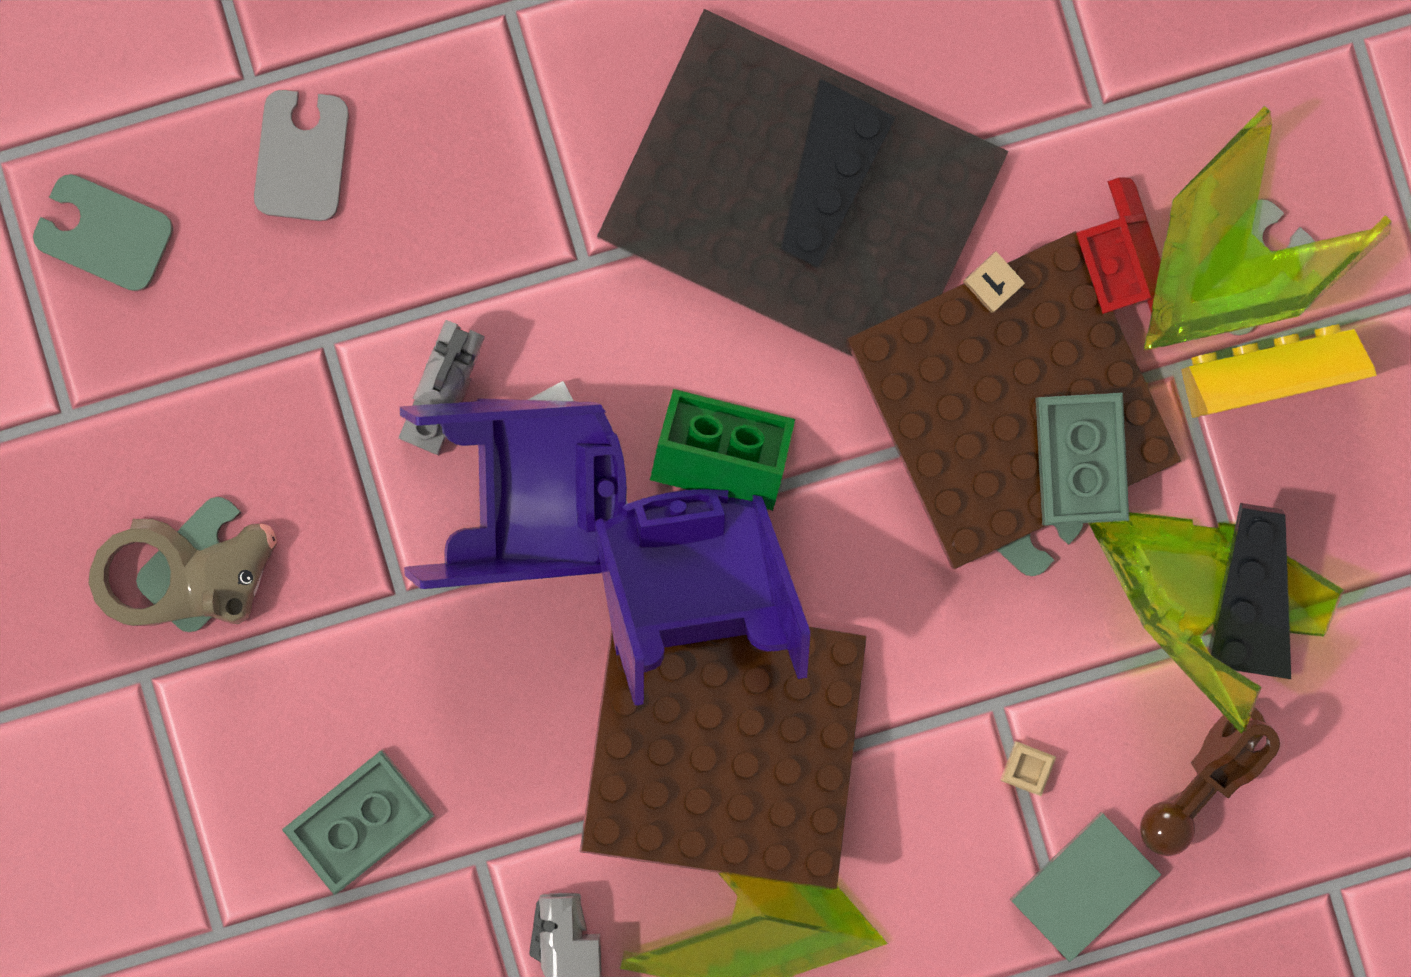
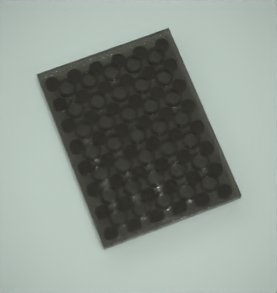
M704 9L598 232L597 238L854 359L845 340L846 338L943 293L1009 151ZM822 79L896 118L817 270L780 251L819 81Z

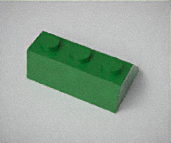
M673 389L658 441L650 480L687 490H729L730 498L752 501L753 495L761 496L766 509L773 511L785 468L795 419Z

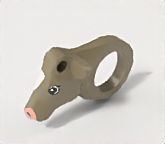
M133 519L130 529L112 535L97 550L90 568L88 583L94 601L107 616L126 625L156 626L193 617H213L227 623L240 624L250 617L252 601L259 587L264 566L271 552L276 547L277 538L270 526L261 523L250 524L244 527L232 539L217 543L203 550H196L184 536L166 523L154 519ZM135 542H143L156 547L166 557L171 570L170 585L165 596L155 605L147 608H133L122 603L113 593L109 583V567L114 556L124 546Z

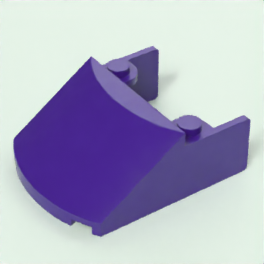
M477 398V401L401 406V417L417 426L441 424L443 434L449 441L461 446L478 445L480 527L456 530L446 541L444 550L445 563L404 567L405 577L420 589H433L602 573L595 537V521L602 517L603 521L606 522L621 514L622 506L626 505L627 491L626 471L621 445L617 434L612 430L602 405L597 402Z
M699 489L675 491L628 503L622 506L621 514L606 522L603 521L602 517L595 521V537L616 655H620L634 706L644 704V672L654 670L660 666L664 659V647L747 634L751 644L760 650L779 651L788 649L797 678H807L810 629L761 496L753 495L752 501L730 498L729 490Z

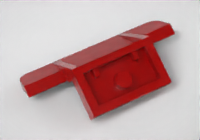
M1125 177L1109 180L1107 182L1119 218L1076 233L1102 314L1147 301L1159 339L1172 336L1181 331L1182 323L1136 184L1131 178Z

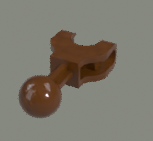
M1237 703L1230 707L1210 729L1200 752L1191 761L1197 776L1174 802L1163 801L1156 803L1144 813L1140 823V833L1143 842L1151 851L1163 856H1173L1185 851L1192 843L1195 835L1194 817L1214 794L1219 791L1229 799L1239 787L1248 784L1258 777L1277 755L1280 748V739L1275 730L1265 722L1262 714L1256 707L1247 703ZM1245 716L1252 718V720L1247 721L1234 731V724L1239 718ZM1263 735L1266 736L1264 748L1254 751Z

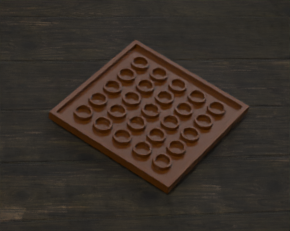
M1076 231L1008 262L1007 264L1025 284L995 312L991 313L963 283L845 339L952 569H957L1047 526L1042 525L1036 416L1037 397L1123 393L1128 486L1181 461L1113 311L1102 314Z
M611 627L580 852L815 888L837 889L866 636L809 627L807 678L802 679L797 678L788 649L779 651L760 650L751 644L747 634L664 647V659L661 665L654 670L644 672V704L634 706L620 655H616Z

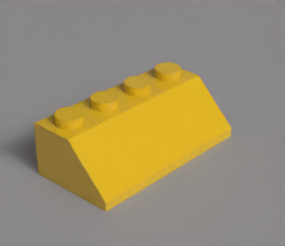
M1340 324L1315 329L1316 338L1300 341L1299 334L1297 333L1273 339L1275 347L1259 350L1257 343L1232 348L1233 357L1218 360L1216 352L1192 357L1193 366L1183 368L1181 372L1192 418L1374 377L1377 376L1375 367L1355 329L1341 332Z

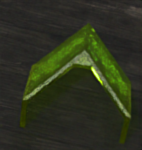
M1264 106L1173 199L1144 351L1299 317L1391 233L1392 221L1385 215L1370 230L1271 252L1252 234L1272 131L1271 111Z
M1129 512L1128 521L1088 523L1143 628L1242 734L1248 725L1262 687L1211 656L1201 639L1205 632L1214 624L1236 524L1219 522L1217 528L1193 525V519ZM1287 556L1290 633L1323 637L1329 629L1344 589Z
M718 873L737 895L730 923L639 954L624 950L620 969L659 977H792L886 945L888 942L870 924L838 885L837 889L829 890Z

